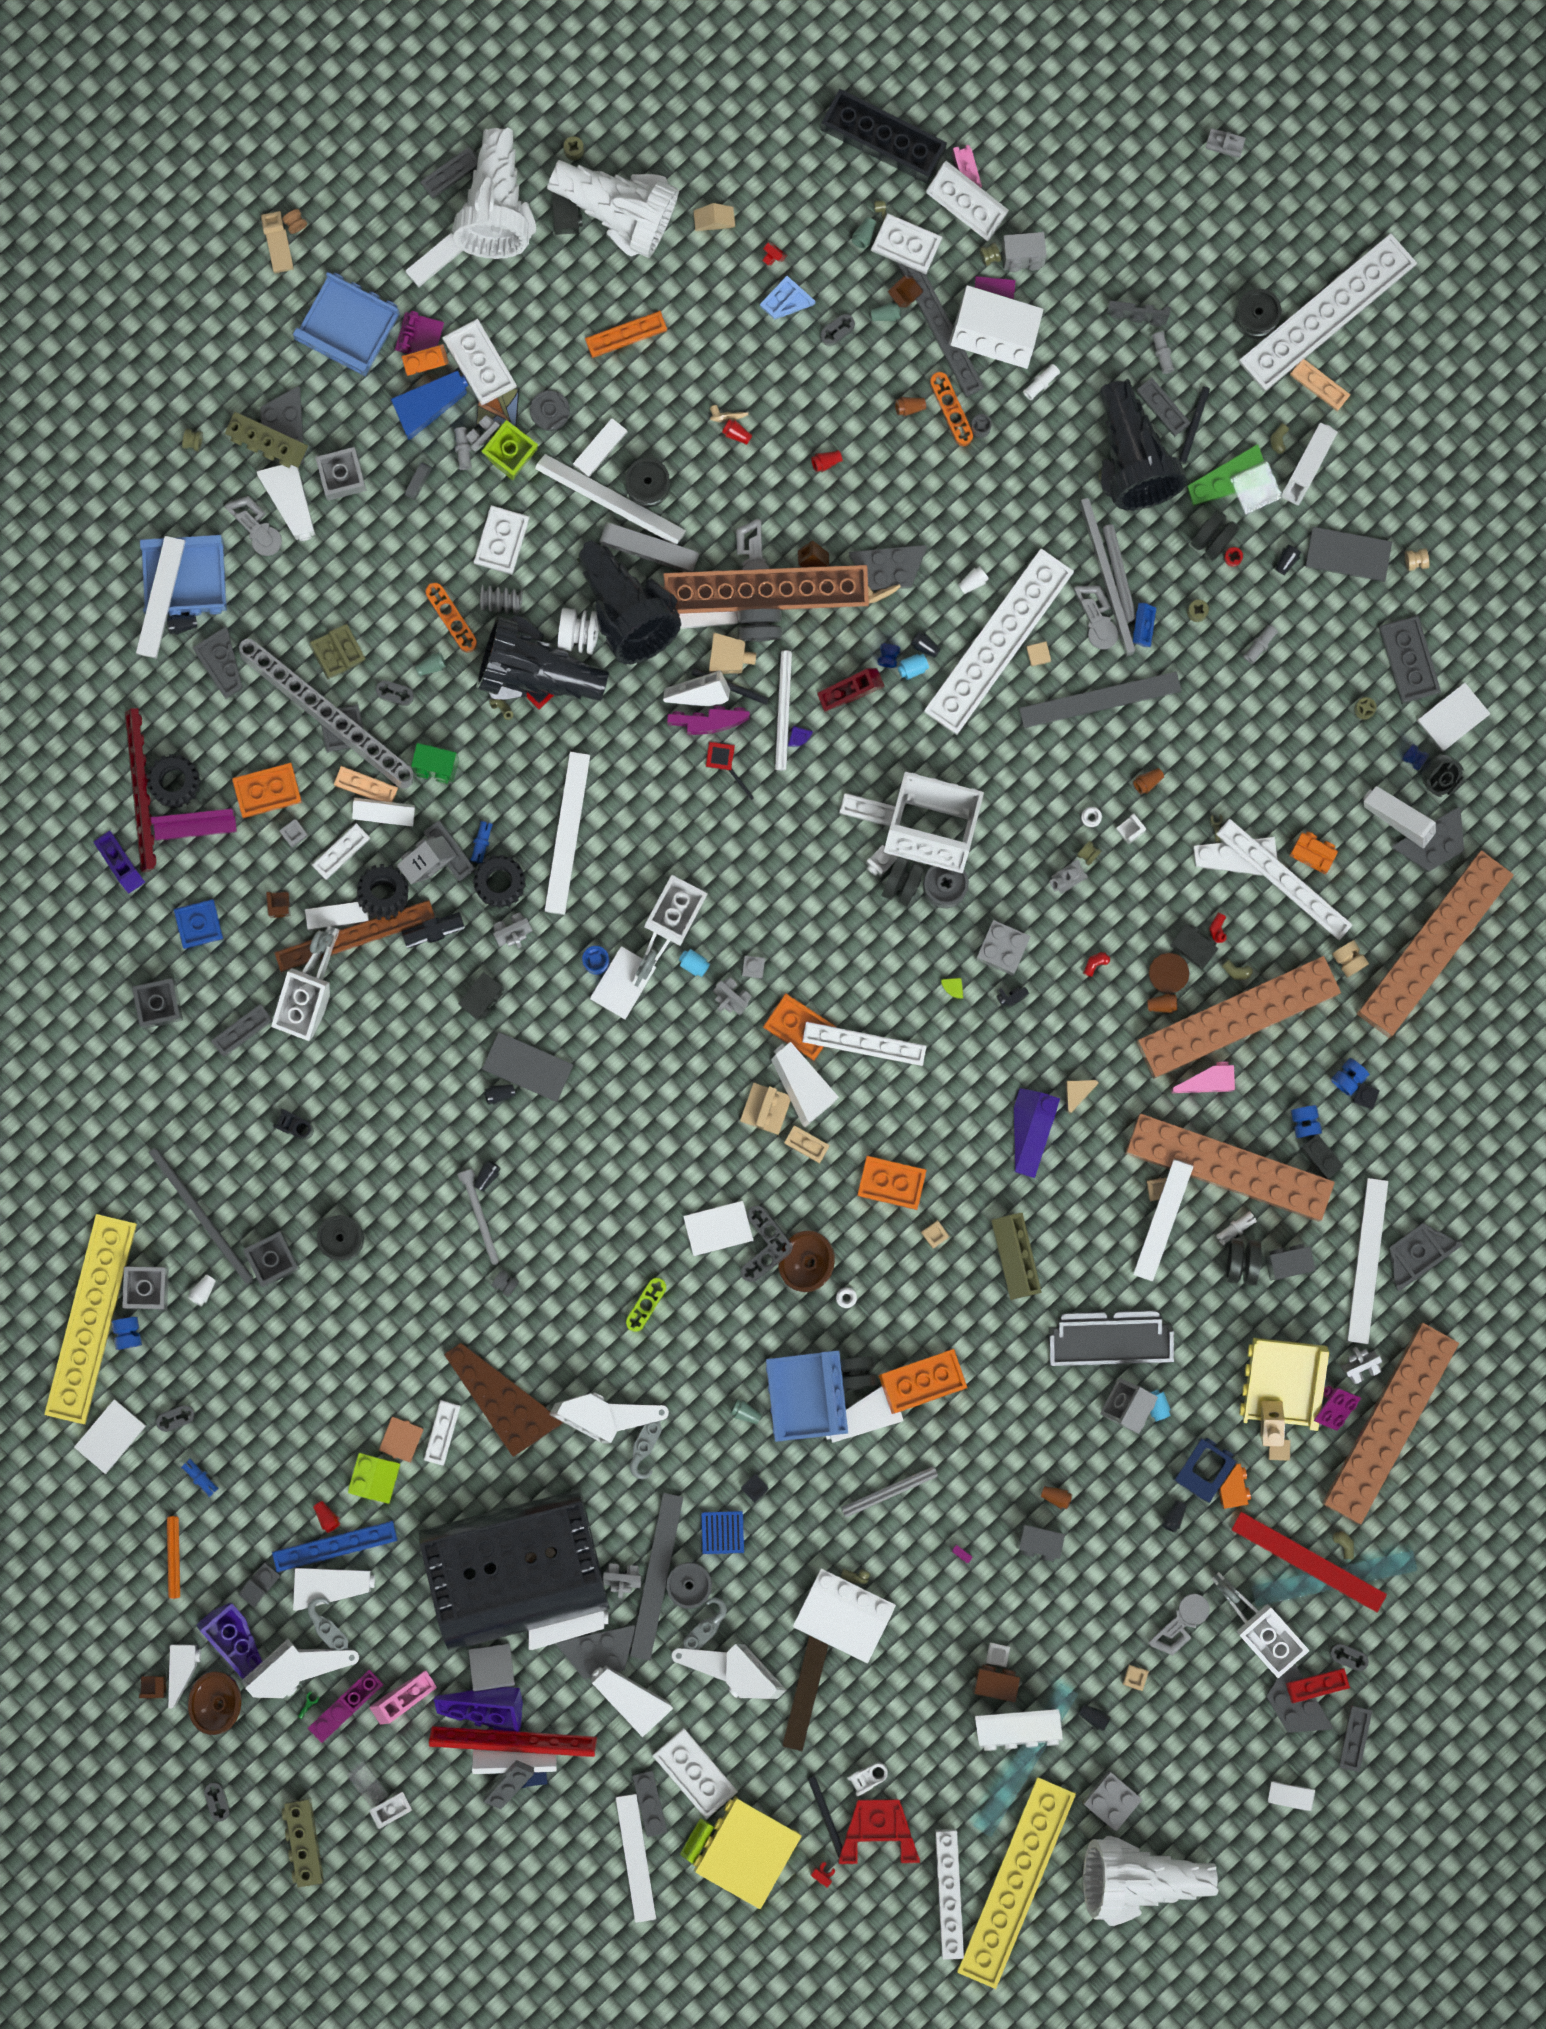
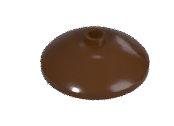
M814 1231L798 1232L789 1238L793 1249L779 1263V1272L786 1285L793 1290L812 1292L822 1287L830 1278L835 1264L834 1250L829 1240L822 1234ZM786 1243L784 1244V1246H783V1248H782V1251H784V1252L786 1251V1249H785V1246L787 1245Z
M210 1672L203 1675L196 1681L189 1695L188 1712L193 1725L200 1732L208 1735L222 1734L234 1725L241 1710V1693L236 1681L223 1672Z

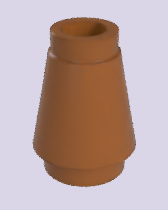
M900 397V399H896V413L898 416L902 415L905 417L926 410L925 398Z
M1156 768L1136 776L1133 785L1141 795L1147 794L1164 778V774L1161 769Z
M1171 993L1147 1000L1149 1012L1173 1013V1011H1178L1176 994L1171 995Z
M1044 1486L1041 1498H1044L1061 1510L1062 1508L1068 1509L1073 1494L1069 1493V1490Z

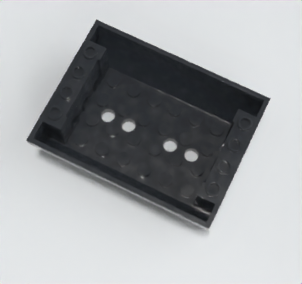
M581 1489L419 1530V1544L437 1621L448 1651L610 1609ZM550 1547L557 1549V1555L552 1559L546 1557V1550ZM528 1553H535L537 1555V1560L533 1564H528L525 1561ZM489 1563L496 1565V1571L493 1574L485 1573V1566ZM472 1568L476 1571V1576L468 1580L465 1578L464 1573L467 1569Z

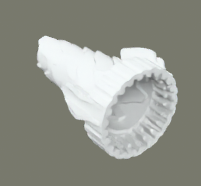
M508 127L505 129L492 128L484 130L477 170H473L472 187L468 190V201L460 212L456 214L452 227L455 245L466 253L478 257L499 259L521 254L529 245L531 235L536 233V224L529 204L527 202L521 204V201H518L519 184H516L518 170L515 168L516 149H513V131Z
M558 160L547 186L548 190L577 204L589 216L603 221L602 225L609 228L607 235L627 255L641 254L647 258H650L656 250L670 221L679 194V189L669 185L664 176L632 174L631 179L627 180L619 175L613 177L602 171H592L579 164L578 167H575L561 160Z
M1106 1836L1104 1839H1093L1090 1841L1085 1854L1083 1887L1087 1911L1092 1918L1104 1919L1109 1926L1122 1924L1141 1916L1140 1906H1158V1903H1174L1179 1899L1196 1900V1896H1215L1218 1893V1878L1214 1863H1192L1185 1860L1171 1859V1856H1150V1852H1139L1138 1847L1112 1836Z

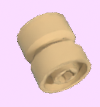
M1355 940L1332 953L1336 962L1342 964L1341 970L1346 978L1369 965L1364 954H1359L1360 948Z

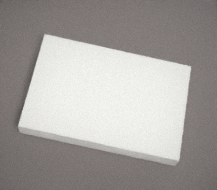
M887 213L871 251L927 274L943 237Z
M491 505L474 564L513 575L530 516Z
M1464 683L1419 718L1417 722L1443 752L1488 717L1490 712L1467 684Z
M621 946L590 1000L626 1020L654 973L656 966H653L641 989L632 985L635 974L643 959Z
M743 1201L683 1216L693 1256L753 1241Z
M114 1399L74 1448L102 1472L107 1474L144 1430L146 1425Z

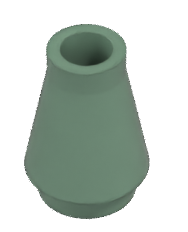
M866 217L853 233L852 243L855 246L865 249L870 245L876 224L875 220Z
M890 302L876 309H871L872 321H897V319H901L900 307L897 303Z
M434 652L420 664L416 665L415 669L421 677L443 671V668L447 665L442 654Z
M736 1399L730 1410L733 1418L755 1425L758 1424L762 1416L761 1413L757 1412L743 1399L741 1401Z

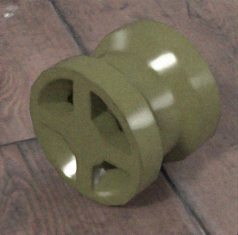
M572 136L565 140L564 153L568 159L576 161L583 156L584 147L580 138Z
M995 242L991 243L989 247L983 246L979 248L982 261L986 267L990 266L992 262H1001L1000 252Z
M186 428L182 448H193L194 451L199 452L202 445L203 432H192L191 429Z
M1199 599L1191 602L1187 609V615L1193 622L1203 621L1209 612L1208 604Z
M1364 697L1357 702L1354 712L1359 719L1366 720L1374 715L1377 706L1373 699Z
M1089 841L1080 850L1077 857L1083 858L1086 864L1090 866L1102 850L1095 848L1093 843Z

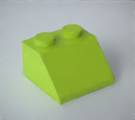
M506 420L481 452L497 469L511 480H514L537 451L538 444Z
M359 1453L348 1493L390 1504L400 1463Z

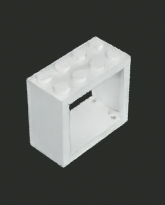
M905 772L884 853L963 873L984 792L958 786L954 783L939 781L935 778L920 776L916 773ZM905 803L968 819L963 841L960 842L900 826Z

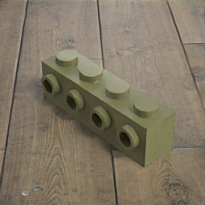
M235 411L224 433L231 436L230 441L240 446L242 442L248 444L246 448L255 453H258V450L263 451L262 456L274 461L275 457L280 459L279 464L290 468L291 465L299 468L308 448V445Z
M1023 1213L991 1220L1010 1300L1042 1293Z
M311 1798L286 1802L284 1804L285 1808H282L283 1820H287L288 1829H285L286 1841H290L291 1844L288 1855L290 1862L294 1863V1870L292 1871L293 1883H297V1888L322 1884L324 1876Z

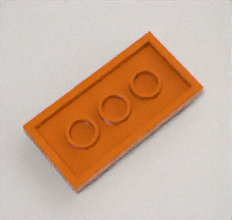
M954 1349L879 1375L892 1414L968 1388Z

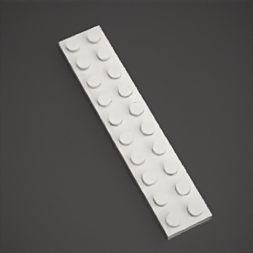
M1389 234L1242 357L1239 363L1264 392L1267 391L1297 366L1298 363L1414 268L1417 262L1396 238Z
M1040 549L924 710V713L958 735L1074 571L1043 549Z

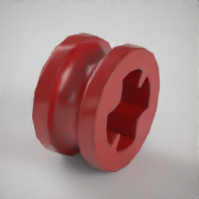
M1237 547L1229 548L1224 555L1225 563L1231 567L1238 566L1243 559V553ZM1235 552L1238 554L1236 557H1239V560L1235 559L1232 562L1228 554L1232 555Z

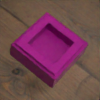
M956 1544L952 1548L951 1552L966 1563H969L973 1558Z

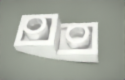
M1272 1781L1268 1802L1311 1811L1315 1790Z

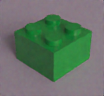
M417 743L411 768L419 778L428 779L433 777L439 783H454L459 757L457 752Z

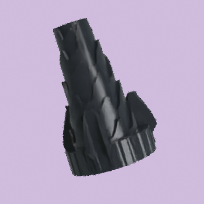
M1129 379L1103 385L1101 387V399L1108 421L1105 422L1108 428L1112 462L1108 459L1102 461V491L1112 498L1113 503L1119 509L1127 511L1154 507L1172 499L1186 487L1187 483L1181 461L1176 457L1169 456L1165 447L1162 446L1159 435L1155 433L1148 415L1144 413L1140 399L1135 397Z
M592 540L584 543V548L580 551L577 561L583 568V575L595 596L598 627L601 634L606 636V644L618 662L629 665L641 663L656 656L672 643L681 629L680 614L676 610V597L652 578L646 581V588H643L637 578L631 576L622 562L618 563L608 547L604 545L599 546L597 542Z
M499 616L496 618L482 658L477 689L489 692L493 699L502 700L526 697L527 691H531L541 695L545 692L556 696L567 695L577 699L585 697L601 702L609 671L584 664L578 659L569 656L568 652L550 647L549 643L543 641L544 634L520 616H515L511 619Z

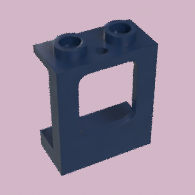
M1206 1437L1205 1440H1198L1197 1446L1173 1480L1205 1502L1210 1503L1237 1461L1232 1459L1234 1457L1232 1453L1225 1449L1223 1451L1215 1448L1217 1444ZM1206 1448L1211 1449L1225 1459L1224 1466L1212 1483L1205 1481L1192 1471Z

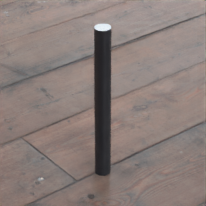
M1205 386L1202 387L1179 458L1181 464H1186L1210 392V388Z
M694 667L691 675L701 677L710 673ZM726 680L730 691L767 705L769 697Z
M813 1776L808 1779V1782L839 1858L843 1846L817 1779Z

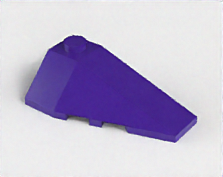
M1019 1089L1014 1105L1016 1173L1035 1178L1060 1098L1037 1091Z
M231 1602L211 1611L196 1624L199 1631L242 1679L263 1662L245 1617Z
M500 1687L434 1697L437 1714L459 1721L467 1719L475 1722L474 1725L481 1727L483 1724L492 1727L493 1730L521 1731L523 1700L520 1688Z

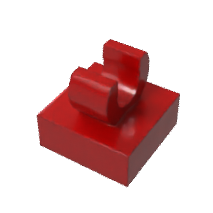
M768 242L763 248L768 254L762 261L771 266L775 260L783 262L788 255L774 243Z
M824 1861L820 1864V1870L815 1867L810 1875L828 1888L832 1883L830 1877L834 1875L835 1869L832 1868L829 1873L824 1872L823 1868L827 1864Z

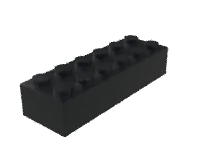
M842 89L838 90L821 123V131L926 184L929 183L947 145V142Z

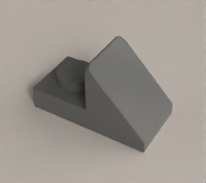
M265 1562L256 1574L248 1580L238 1595L255 1608L281 1575Z

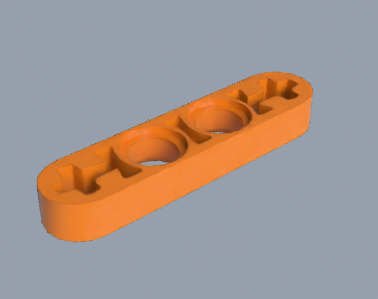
M937 372L932 375L930 381L933 393L956 443L960 446H967L973 439L971 427L947 375ZM936 378H939L940 380L944 379L942 385L945 391H943L940 394H938V392H941L939 384H934L936 382ZM950 395L953 398V403L951 405L943 404V396ZM953 413H958L961 416L959 423L951 422L950 416ZM963 424H965V426L962 427L964 434H969L967 436V441H964L963 438L959 439L961 435L959 427H961Z
M438 583L429 584L426 588V595L460 649L466 653L473 652L477 647V641L443 587ZM433 588L435 590L440 589L438 594L441 599L446 597L445 600L440 601L437 605H435L438 602L437 598L434 595L430 596L432 594L431 589ZM444 604L452 607V611L447 615L440 612V608ZM454 621H460L463 624L462 629L458 632L451 629ZM466 630L468 631V633H465L466 638L468 640H473L471 642L472 646L470 648L468 646H462L464 644V640L460 635H462Z

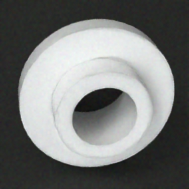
M1088 807L1082 812L1081 819L1084 825L1096 827L1101 822L1102 814L1099 809ZM1093 814L1095 820L1090 821L1088 815Z
M846 1287L838 1291L836 1300L841 1307L850 1308L856 1303L857 1295L853 1289ZM849 1294L850 1301L845 1302L842 1298L843 1295Z

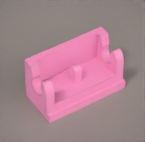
M966 145V148L961 150L959 147L953 148L952 157L955 168L981 188L980 177L970 145Z

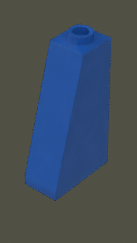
M456 371L391 399L408 440L415 437L467 394L466 387H468V383L464 375L460 376L459 372Z

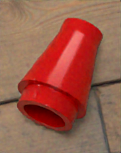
M731 419L727 421L722 430L725 437L745 445L748 444L753 436L736 420L733 421Z
M839 450L816 453L815 456L811 457L815 472L820 471L821 473L843 461Z
M320 1501L313 1506L322 1530L329 1533L340 1526V1518L324 1501Z

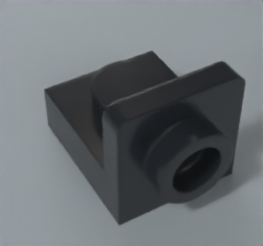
M1017 987L1009 992L1010 996L1007 997L1003 989L999 988L997 990L999 995L996 997L1002 1006L1006 1005L1009 1009L1028 997L1030 993L1026 987L1022 989Z

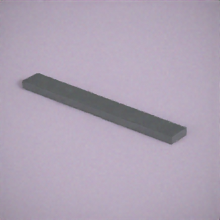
M896 262L902 275L913 276L923 289V293L916 299V302L965 397L967 398L983 390L984 386L966 351L949 344L953 326L926 274Z
M1172 672L1019 708L1023 728L1025 729L1180 693L1182 690L1177 672Z
M156 1148L149 1151L148 1153L243 1281L248 1285L253 1282L254 1278L160 1151Z
M663 1493L630 1657L651 1661L684 1498L682 1496Z

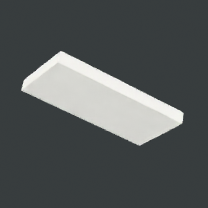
M947 161L942 164L926 190L928 195L986 241L992 238L1009 211Z
M478 319L442 337L481 406L517 387Z
M685 1728L652 1755L706 1819L738 1792Z
M473 1749L472 1772L473 1774L505 1773L516 1760L534 1767V1772H556L557 1755Z

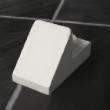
M403 1792L369 1810L378 1829L412 1811Z

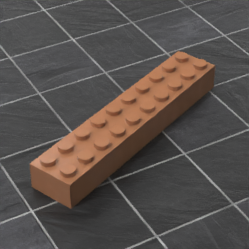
M867 565L664 573V588L676 597V610L679 614L737 612L749 609L788 610L869 606Z
M1482 850L1477 853L1356 1014L1387 1038L1392 1037L1514 874Z
M1322 956L1139 1039L1136 1043L1152 1078L1155 1079L1341 994V991L1325 957Z
M1139 1114L1125 1152L1129 1156L1169 1170L1173 1159L1193 1165L1190 1175L1192 1178L1317 1222L1323 1219L1335 1183L1323 1177L1143 1114Z
M1424 1323L1418 1325L1322 1502L1324 1506L1357 1524H1362L1456 1351L1459 1342Z

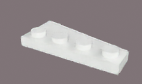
M1275 837L1254 839L1277 859ZM1225 842L1193 846L1195 867L1262 876L1259 871Z

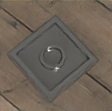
M359 705L339 708L340 711L363 728ZM325 711L321 713V715L324 717H328L332 714L330 711ZM339 723L336 727L338 729H345L347 725ZM321 724L327 753L350 748ZM360 736L352 738L355 742H360L363 739Z

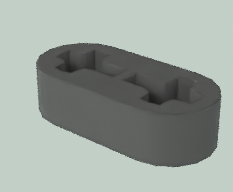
M843 314L827 325L821 332L822 343L826 346H833L849 335L855 327L853 317ZM843 320L845 322L850 321V328L843 327L842 329H839L842 326ZM834 331H836V333L833 335L834 340H831L830 338L827 340L825 339L827 332L829 334H832Z
M424 462L419 465L407 487L405 496L413 500L417 498L431 472L432 466Z
M381 681L376 686L377 696L384 701L408 706L414 700L412 690L406 686L389 681ZM388 686V689L393 691V694L386 693L384 696L380 688ZM407 691L410 698L405 699V701H402V698L396 695L397 693L404 694Z
M180 1406L159 1415L156 1425L161 1431H172L193 1422L195 1411L190 1406ZM183 1409L191 1412L187 1421L185 1418H177V1416L183 1414ZM163 1417H166V1419L174 1418L175 1420L169 1423V1428L161 1425Z
M1335 1644L1330 1649V1657L1337 1663L1357 1671H1363L1368 1666V1657L1362 1652L1343 1644ZM1342 1647V1652L1348 1654L1347 1658L1340 1656L1337 1659V1655L1334 1653L1335 1649L1339 1650ZM1351 1656L1355 1658L1362 1656L1361 1660L1364 1661V1664L1356 1667V1663L1350 1660Z
M212 1782L206 1786L204 1795L212 1819L221 1822L229 1817L230 1807L223 1786L218 1782ZM211 1786L220 1790L217 1793V1801H215L214 1795H209V1791L212 1790ZM216 1803H219L221 1809L226 1810L222 1818L220 1815L215 1814V1811L218 1810Z

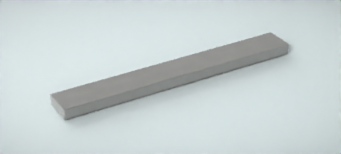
M1088 498L1082 499L1080 502L1081 511L1126 657L1131 656L1135 652L1134 644L1091 503Z

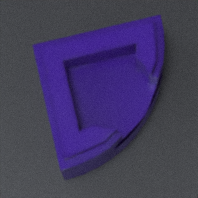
M793 726L788 747H798L805 744L812 736L813 731Z

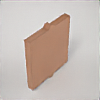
M392 1417L379 1451L392 1455L394 1459L400 1458L411 1463L424 1429L410 1424V1421L405 1422Z

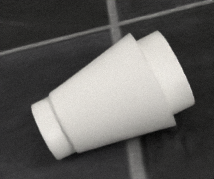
M980 566L976 569L974 567L958 585L966 594L985 585L989 578Z
M205 1275L189 1291L190 1295L188 1298L197 1305L202 1306L203 1303L207 1302L216 1281L212 1277Z

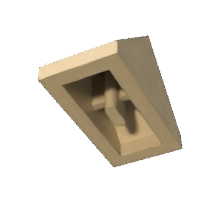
M712 203L693 211L695 231L735 228L734 209L731 206Z
M1096 1080L1067 1081V1112L1071 1114L1099 1082Z

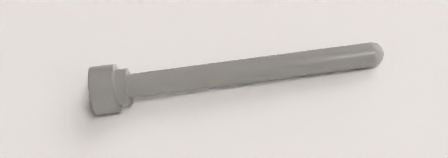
M469 1169L457 1174L459 1181H462V1184L466 1186L490 1261L493 1265H497L499 1259L473 1184L474 1171Z

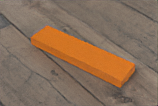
M661 311L586 337L585 341L591 357L594 358L666 332L667 327Z

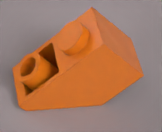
M1241 1463L1233 1466L1218 1489L1222 1509L1249 1505L1248 1500H1251L1249 1487L1245 1488L1244 1479H1247L1245 1467H1241Z

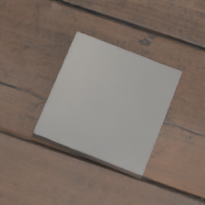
M510 1644L469 1650L473 1691L515 1685Z

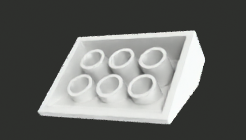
M967 285L949 344L1027 369L1044 309Z
M820 1569L793 1627L868 1663L896 1605Z
M1059 1709L975 1716L979 1746L984 1748V1751L997 1750L996 1746H1005V1749H1016L1017 1745L1026 1744L1027 1748L1038 1747V1743L1045 1742L1047 1746L1059 1745V1741H1063Z

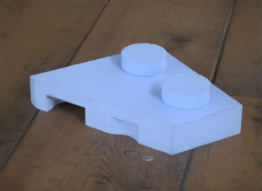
M786 276L763 300L760 307L776 320L813 306L815 300Z

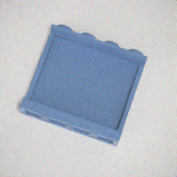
M327 272V279L300 328L295 329L293 337L296 341L366 377L400 315L399 310L393 302L388 300L384 302L374 292L369 291L367 293L361 290L362 287L360 285L344 281V277L337 273L332 275Z
M222 536L178 537L177 539L185 540V546L168 611L169 616H181V613L198 616L202 615L201 612H210V614L217 615L222 614V611H227L224 541ZM164 538L140 540L145 604L143 612L145 614Z
M839 1351L766 1359V1372L769 1382L768 1392L771 1400L770 1410L773 1418L775 1442L848 1434Z

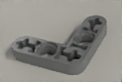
M761 1206L751 1207L748 1212V1218L767 1242L768 1246L742 1267L741 1276L748 1282L758 1281L786 1258L793 1249L791 1241L768 1211ZM755 1211H758V1212H761V1211H762V1213H761V1215H760L761 1218H762L764 1221H767V1219H769V1221H768V1222H765V1223H762L759 1219H757V1218L754 1219V1217H755V1213H754V1212H755ZM769 1225L775 1227V1234L771 1237L765 1234V1229ZM778 1238L781 1243H786V1251H779L780 1245L776 1241L773 1243L771 1241ZM765 1254H769L772 1257V1262L768 1266L762 1264V1257ZM757 1261L758 1265L761 1268H763V1270L761 1271L760 1269H757L753 1273L755 1275L754 1277H747L749 1273L748 1269H755L757 1267L755 1262Z

